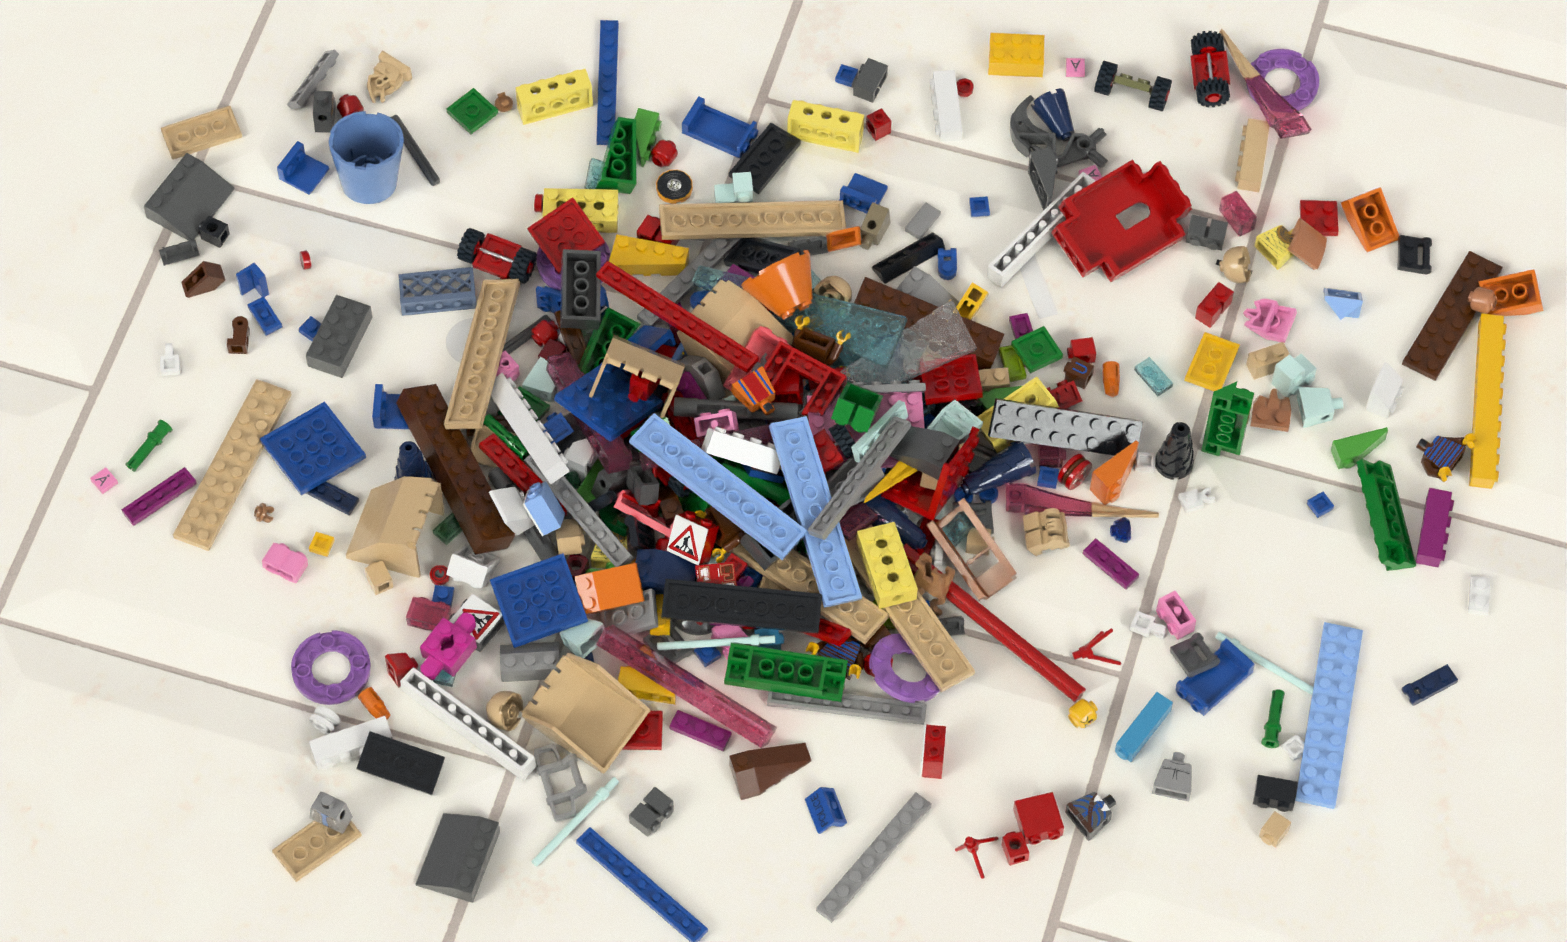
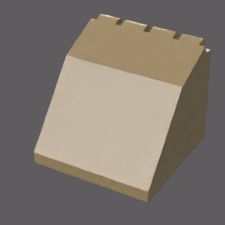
M720 280L712 288V291H715L716 294L710 291L700 301V304L690 312L744 347L753 331L760 326L769 328L774 335L784 338L792 346L794 336L758 300L729 280L727 282ZM678 331L677 335L687 355L706 357L718 370L721 382L724 384L734 365L685 333Z
M614 335L589 397H593L606 363L619 368L621 363L625 364L624 370L638 376L639 371H642L641 378H646L655 383L657 378L661 379L660 385L670 389L660 414V418H663L679 384L685 364Z
M404 476L371 489L348 547L346 559L365 564L383 561L387 570L420 578L421 572L417 547L415 546L420 532L414 529L423 528L427 517L425 514H428V512L444 516L441 483L435 482L432 478Z
M567 653L556 664L560 673L554 669L550 672L544 681L549 688L547 689L543 685L539 687L532 697L538 703L535 705L529 701L522 711V717L550 740L570 753L576 754L579 759L605 774L650 712V709L599 664Z

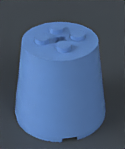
M366 111L352 113L340 119L330 131L329 148L343 192L355 202L361 204L379 203L389 198L396 189L404 140L400 126L389 116L378 112L377 115L366 114Z

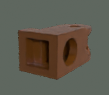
M238 316L232 321L233 338H227L229 354L248 353L250 335L248 320L243 316Z

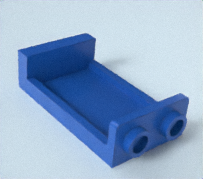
M698 96L682 122V134L737 158H741L743 153H746L750 147L751 140H755L759 131L757 129V122L753 121L750 125L706 106L705 99Z
M644 325L628 339V341L652 351H656L661 345L672 347L676 345L674 335L670 329ZM621 363L619 369L631 377L633 373L624 370L625 364Z
M1227 638L1221 642L1220 648L1213 653L1220 659V663L1217 666L1189 678L1187 676L1183 681L1179 680L1176 684L1175 690L1181 699L1187 700L1192 709L1197 713L1200 712L1203 716L1252 674L1255 664Z

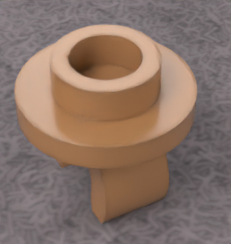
M505 92L497 94L498 98L495 100V107L498 111L507 112L513 107L512 99L506 96Z
M265 503L257 505L254 511L256 521L261 522L263 520L266 523H270L273 517L268 516L267 513L271 514L274 508L271 506L266 507Z

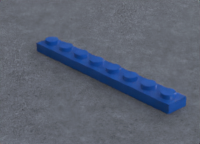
M600 20L597 145H608L612 127L616 122L618 20Z
M591 827L576 840L578 846L688 941L698 942L708 932V928Z

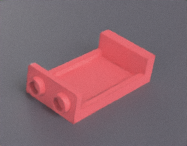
M760 326L753 331L745 348L758 355V362L760 363L765 353L767 354L765 359L768 361L780 341L786 344L788 342L784 338L774 335L769 328ZM734 365L723 386L731 391L732 384L750 374L752 369L746 373Z
M629 489L618 492L614 505L616 509L636 517L638 521L670 537L674 521L672 524L666 525L664 518L660 516L653 518L642 506L623 497L622 493L634 497V494Z

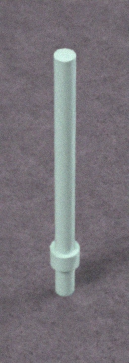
M1220 631L1217 633L1215 638L1222 642L1227 638L1248 658L1312 695L1313 687L1243 646L1239 640L1231 639Z
M754 634L751 637L657 642V649L730 646L731 643L760 646V644L775 643L776 640L775 635L759 636V634Z
M613 777L604 787H600L596 791V795L531 862L537 867L602 800L604 801L610 795L609 792L619 781Z

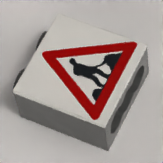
M474 594L465 599L460 609L453 613L448 620L454 624L462 613H470L474 616L476 627L470 635L475 637L476 650L479 652L483 650L504 625L502 613Z

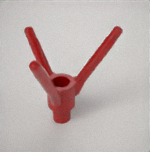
M653 465V466H652V473L654 474L655 477H656V465ZM622 493L623 497L638 504L634 497ZM657 500L653 504L640 506L647 510L653 518L659 516L658 511L661 500Z
M1110 628L1105 633L1101 631L1088 644L1072 652L1074 659L1082 657L1083 659H1095L1121 665L1120 661L1094 655L1091 649L1112 633L1113 629Z
M968 836L965 839V843L955 848V851L958 852L966 848L969 853H972L980 877L984 879L985 876L977 856L979 844L997 841L999 838L996 836L974 839Z

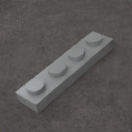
M335 49L323 53L287 103L291 109L303 108L307 104L309 96L317 90L316 86L327 76L326 72L335 65L336 59L339 56Z
M911 380L909 384H901V381H891L890 384L882 385V382H871V385H863V382L852 383L875 393L883 394L916 391L924 393L926 391L925 383H920V380Z

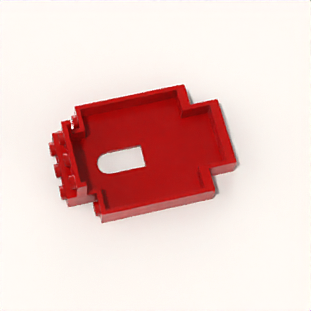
M1131 160L1063 200L1058 208L1067 220L1058 224L1051 233L1082 278L1101 268L1109 281L1113 282L1181 241L1185 233L1183 227L1177 221L1189 214L1192 210V205L1188 196L1184 195L1180 189L1179 183L1172 178L1168 168L1161 161L1155 163L1148 172L1143 174L1141 167L1134 160ZM1137 203L1147 205L1150 210L1149 216L1125 230L1116 215Z

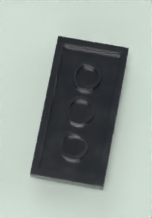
M770 123L730 170L729 177L733 179L732 173L751 172L753 191L760 194L800 146L801 140L775 124Z
M742 238L723 261L726 266L731 267L734 264L745 271L759 274V271L795 253L802 255L799 248L758 238Z
M369 731L356 770L432 795L445 757Z

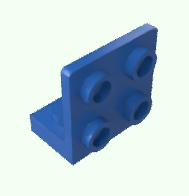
M299 141L294 144L277 166L279 180L308 195L313 192L329 171L328 165L306 155L304 144Z
M855 173L848 186L843 185L840 189V200H843L844 205L867 214L872 202L880 204L888 186Z
M537 286V308L544 312L554 313L559 311L561 307V291L547 286L544 288Z
M375 384L372 413L374 428L410 430L396 404L400 394H387V392H384L383 384Z
M556 412L552 413L546 418L547 422L543 424L546 428L543 432L547 431L553 439L550 442L551 444L553 442L558 443L574 432L561 412L558 415Z

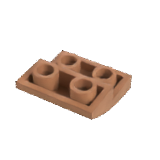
M1299 218L1291 233L1294 238L1288 251L1313 270L1318 269L1325 252L1327 238Z

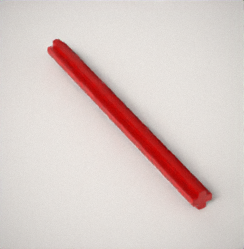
M905 544L903 548L910 568L916 573L918 570L916 561L921 555ZM951 582L946 599L1073 702L1076 703L1083 696L1086 688L956 583Z

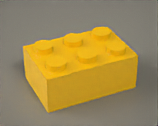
M990 33L988 75L1043 77L1045 35Z

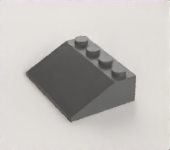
M186 153L144 205L146 218L188 241L189 239L194 240L200 233L199 226L201 222L205 221L208 216L213 217L235 188L203 161Z
M443 813L416 881V886L473 903L500 834L499 822L480 816Z

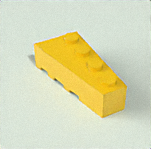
M616 234L609 262L631 276L635 274H643V276H651V274L677 276L688 266L689 248Z

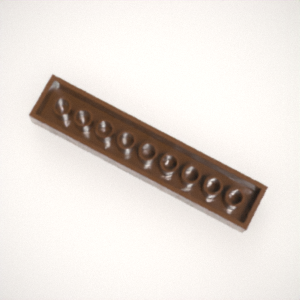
M437 384L403 389L396 404L436 481L441 483V490L474 554L508 549L515 537V533L504 523L489 494L492 489L461 430L445 428L444 421L448 405Z

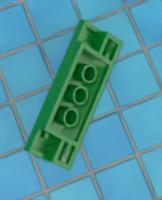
M1238 381L1213 392L1201 448L1202 452L1220 456L1222 450L1240 455L1254 392H1250L1245 388H1236Z
M708 454L764 498L774 500L778 505H782L790 499L785 479L783 483H776L750 477L741 463Z
M1364 459L1357 461V473L1361 479L1362 492L1365 495L1366 508L1369 512L1370 525L1373 528L1374 541L1378 548V558L1381 564L1386 566L1387 571L1416 567L1391 465L1380 460L1375 463Z
M731 643L724 684L842 702L848 660Z

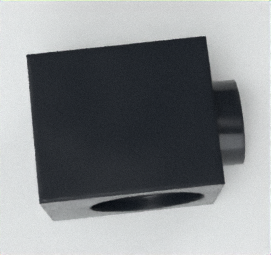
M208 216L199 226L201 239L221 248L230 235L228 224L211 216Z

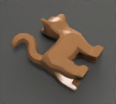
M924 552L916 561L918 570L914 574V580L921 595L928 592L933 597H936L930 601V608L935 615L939 616L943 612L937 605H944L946 594L954 579L956 570L949 566L946 567L945 574L939 573L937 567L932 570V557Z

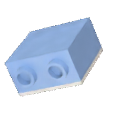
M546 481L541 484L540 482L533 484L526 493L523 506L540 534L544 536L561 527L565 512Z

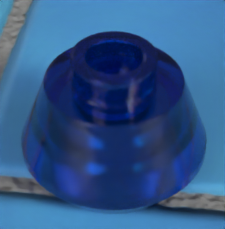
M1122 517L1114 521L1113 525H1110V536L1114 537L1116 541L1128 543L1131 540L1130 520Z

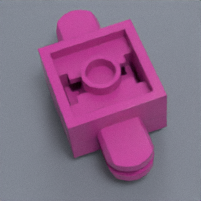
M462 613L454 624L444 617L420 646L421 655L425 658V661L420 666L423 675L430 680H434L442 670L453 677L477 648L475 637L470 635L476 627L475 618L472 614Z

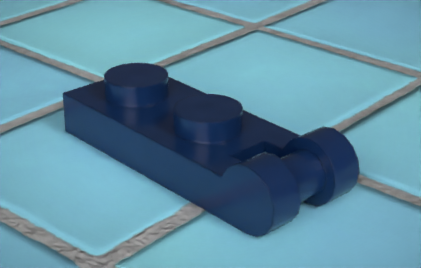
M1448 664L1415 682L1406 684L1401 690L1404 695H1408L1411 705L1415 706L1456 684L1458 678Z

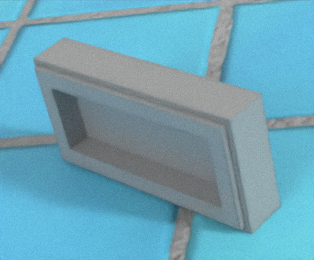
M925 202L907 224L905 232L920 240L941 215V211Z

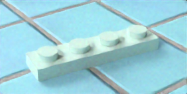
M898 400L851 447L856 462H860L894 416L906 420L908 413L905 402Z

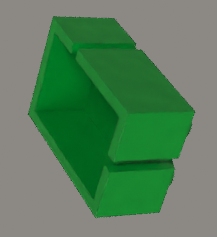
M847 382L838 398L831 419L835 420V423L845 426L849 424L855 431L867 433L877 415L883 395Z

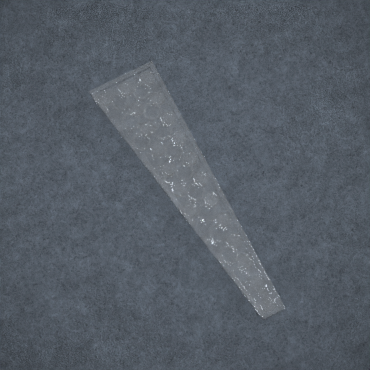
M950 299L932 311L931 314L921 318L911 327H907L894 338L887 340L883 345L878 346L841 370L840 373L847 376V382L849 383L863 382V385H871V382H882V385L890 384L891 381H901L903 383L976 351L977 347L953 300ZM817 388L810 390L803 396V404H798L797 418L806 416L802 415V411L807 405V396H812ZM765 420L766 435L769 441L773 440L769 425L780 421Z

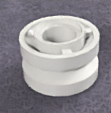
M321 705L316 707L315 714H312L309 718L310 724L316 730L327 735L335 731L334 726H338L341 722V719L334 711Z

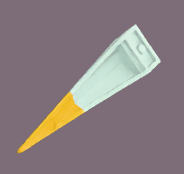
M954 400L940 411L927 429L944 432L960 440V445L968 439L972 426L980 429L983 421L958 401ZM898 461L890 472L865 497L864 503L918 470Z

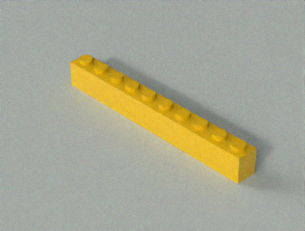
M1481 313L1478 322L1472 433L1477 441H1473L1474 447L1471 448L1469 486L1492 489L1494 482H1498L1499 477L1496 465H1499L1500 454H1497V449L1500 448L1501 438L1497 436L1498 432L1501 431V421H1498V417L1502 414V405L1499 404V399L1502 400L1503 388H1500V383H1503L1504 372H1501V367H1504L1505 356H1502V351L1505 350L1506 340L1503 339V335L1506 334L1507 324L1504 323V316Z

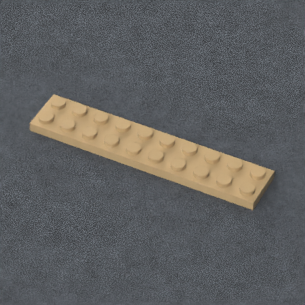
M843 200L659 205L662 240L826 236L834 231L846 229Z
M519 279L483 280L444 421L446 429H478L483 427L520 288Z
M256 379L173 534L174 539L207 551L210 550L264 448L260 438L273 431L291 397V391Z
M868 521L843 536L853 568L874 596L856 543L857 531L873 527ZM918 590L916 600L882 608L889 614V619L940 692L975 674L971 664Z
M742 544L730 552L784 590L819 593L810 560L793 549L783 561L779 559L765 571ZM863 596L858 601L826 608L821 603L820 614L833 623L849 628L852 636L864 644L889 618L887 612L879 609L877 605Z

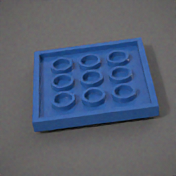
M606 363L592 398L589 397V394L602 364L557 393L554 401L611 442L661 408L663 401L653 393L647 401L641 399L638 402L631 401L628 398L631 377L616 366Z
M325 401L260 438L263 447L301 496L366 458L365 452Z
M564 553L490 579L514 648L588 622Z

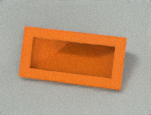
M856 226L827 234L828 252L861 245L860 227Z

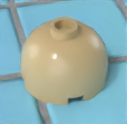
M1237 246L1230 248L1224 254L1223 261H1220V271L1224 272L1225 277L1231 282L1245 283L1250 281L1251 270L1248 271V264L1251 263L1247 247Z
M828 276L821 280L814 288L816 303L827 313H842L852 300L850 285L838 276Z
M500 691L494 694L486 705L489 722L500 730H514L521 718H517L519 711H523L521 695L512 691Z

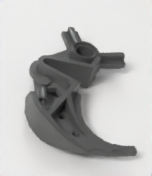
M1031 95L1019 104L1010 119L1012 142L1016 149L1026 158L1032 152L1031 149L1033 151L1042 149L1036 145H1047L1046 148L1051 147L1053 153H1056L1055 133H1049L1036 127L1028 118L1026 110L1034 100ZM1098 128L1090 136L1084 133H1073L1062 155H1057L1059 159L1057 167L1090 159L1097 166L1103 168L1108 160L1096 151V144L1107 133L1104 132L1103 128Z

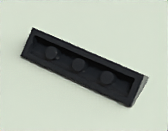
M932 232L872 266V269L880 280L886 284L913 269L914 266L916 267L937 255L938 248L945 250L943 239Z

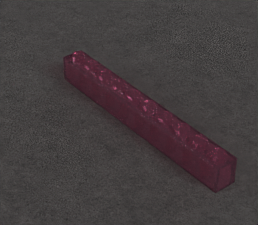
M610 625L603 630L596 644L597 646L758 747L762 748L769 744L777 729L775 725L618 627Z

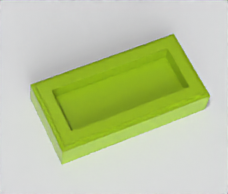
M1011 345L999 347L998 351L1003 368L1008 367L1010 382L1026 379L1027 375L1023 362Z

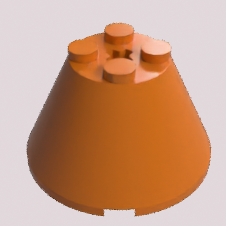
M804 250L803 255L795 253L759 271V275L756 277H750L741 284L742 288L778 317H782L783 320L791 317L798 309L801 312L809 308L813 300L809 250Z

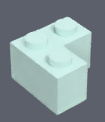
M751 172L732 173L733 183L714 185L715 203L753 202Z
M1289 354L1276 364L1271 384L1285 397L1295 396L1299 387H1303L1306 384L1309 385L1315 380L1317 368L1302 354L1296 358Z

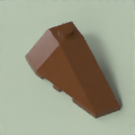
M806 743L748 750L729 756V766L741 800L766 792V789L774 784H778L781 782V779L795 773L811 762Z

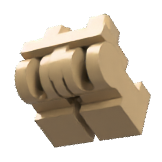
M1049 508L1040 513L1033 512L1023 516L1027 550L1035 556L1043 554L1042 551L1049 548L1054 550L1070 546L1065 513L1059 512L1056 508Z

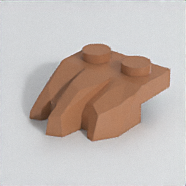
M1277 389L1271 390L1269 398L1259 395L1253 401L1250 426L1288 432L1291 417L1289 397L1278 399Z

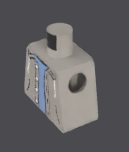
M320 792L311 806L309 818L343 834L353 816L344 801L327 793Z

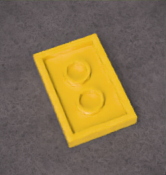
M1204 332L1184 381L1211 391L1221 389L1240 345Z

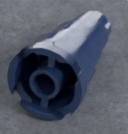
M412 441L402 443L399 446V457L397 458L394 480L404 476L433 479L430 467L424 461L423 454L418 446Z
M1014 441L997 453L996 456L983 463V466L966 475L960 486L965 494L977 495L991 488L995 489L1009 482L1012 483L1027 476L1030 477L1036 473V466L1030 467V464L1034 461L1024 443Z
M882 493L866 503L864 501L860 502L854 517L863 523L869 521L873 527L895 522L903 545L907 544L912 549L918 550L923 549L927 544V536L920 527L912 522L908 515L896 507L894 502L882 497Z

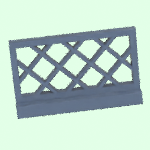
M473 267L398 274L402 316L476 309ZM462 274H470L465 281L459 278ZM443 276L451 277L447 282L441 280ZM424 278L432 279V281L428 284L424 283L422 280ZM403 280H412L414 282L408 286L403 283ZM454 281L461 284L457 288L451 286ZM435 283H439L440 285H442V287L438 290L434 289L432 286ZM418 284L424 287L419 292L413 289ZM464 287H467V288H469V289L471 290V291L461 292V290H462ZM445 289L452 291V293L442 294ZM428 290L433 293V295H423ZM409 292L415 295L414 297H404Z

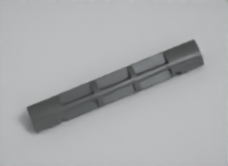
M674 397V416L700 417L702 413L711 412L712 415L719 413V410L730 409V411L736 412L737 418L785 421L797 418L798 403H771L775 410L771 414L765 415L761 408L753 413L750 412L740 401Z
M499 467L489 472L488 478L496 490L509 487L517 488L515 483ZM535 525L523 532L541 561L559 555L547 534L542 536Z

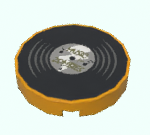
M669 170L661 174L656 182L659 198L670 204L686 201L693 191L690 176L680 170Z

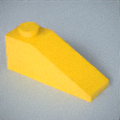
M972 282L953 313L972 320L989 293Z
M634 666L620 667L618 682L635 697L642 700L675 705L676 693L641 669H637Z

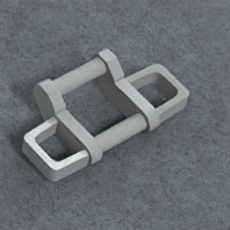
M554 744L535 748L534 757L538 767L537 773L541 776L547 795L546 802L550 806L554 821L559 822L575 817L574 799L587 792L586 784L583 783L577 765V755L570 754L561 759ZM549 751L554 752L557 761L541 766L538 755ZM570 767L576 786L571 790L554 794L549 774L563 771ZM571 801L572 810L570 812L560 815L556 813L554 805Z

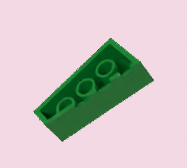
M618 117L611 130L595 189L618 190V193L631 194L637 184L636 119Z
M607 307L600 314L598 330H593L574 378L578 380L603 362L614 335L628 340L641 324Z

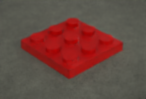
M573 197L527 228L558 274H561L563 249L595 251L605 244L604 239Z
M976 354L919 361L922 383L926 385V391L924 392L926 405L952 402L954 400L983 398Z

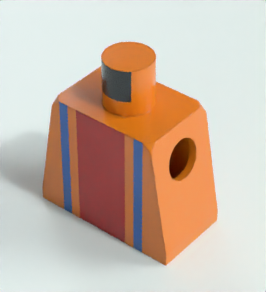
M763 366L732 384V394L750 412L753 413L761 408L765 415H769L775 410L771 404L775 399V390Z

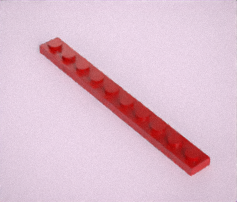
M607 261L596 273V278L744 372L748 373L759 361L758 355L611 262Z

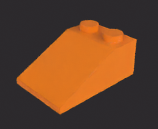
M1381 187L1340 202L1349 224L1366 252L1398 240L1399 234Z
M1535 269L1479 281L1480 287L1493 290L1495 296H1497L1495 309L1487 314L1516 316L1544 311Z
M1137 440L1093 471L1090 491L1103 505H1107L1109 502L1113 503L1119 498L1136 461L1139 445Z
M637 563L575 576L577 591L586 615L645 601Z

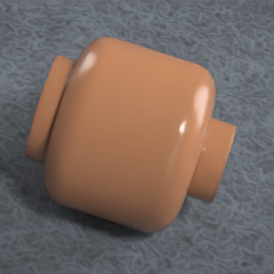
M1477 287L1474 292H1470L1468 302H1470L1472 310L1487 314L1495 309L1497 296H1495L1493 290Z

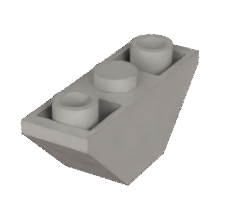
M688 355L679 361L685 364L683 373H691L708 400H720L725 397L726 394L718 370L706 357Z

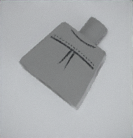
M1174 752L1172 760H1163L1153 785L1152 794L1189 802L1192 765L1184 763L1185 755L1183 753Z

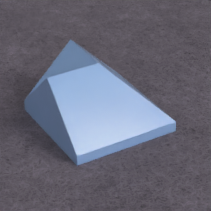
M1324 288L1325 301L1340 320L1344 317L1359 318L1363 303L1360 292Z

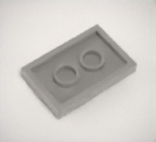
M653 589L643 591L644 602L600 612L601 623H603L608 636L604 640L605 642L659 627L656 595Z

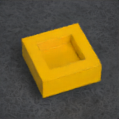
M316 532L309 546V551L328 557L335 541L334 537Z

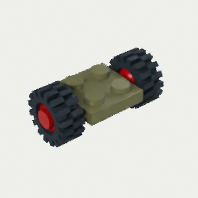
M1103 60L1098 72L1094 92L1109 96L1113 84L1118 83L1149 92L1151 97L1148 108L1159 111L1164 110L1172 80L1157 76L1154 86H1151L1150 81L1138 78V81L1132 80L1133 76L1123 73L1117 76L1118 64Z

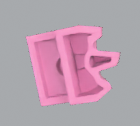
M1260 299L1254 301L1257 308L1246 309L1243 312L1244 316L1250 319L1245 322L1244 326L1267 340L1285 343L1297 314L1296 309L1279 306L1275 300Z

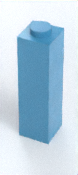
M1158 692L1154 694L1116 743L1115 752L1121 759L1128 760L1129 762L1133 761L1171 712L1173 702Z

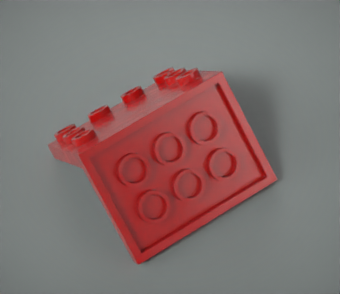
M972 426L969 437L949 464H943L935 490L920 486L922 472L918 470L882 492L881 496L933 521L960 486L963 478L968 474L970 470L968 463H971L975 452L972 451L979 442L980 438L977 436L980 429Z

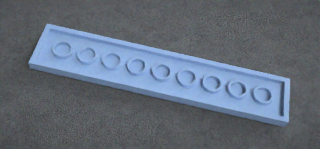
M655 413L630 438V444L782 561L807 533L805 528Z
M807 416L771 423L769 429L798 524L808 530L832 497ZM838 522L825 540L811 536L807 531L803 540L819 593L822 594L824 608L861 600V591L840 523Z
M1327 622L1323 624L1295 801L1334 809L1336 806L1363 630Z

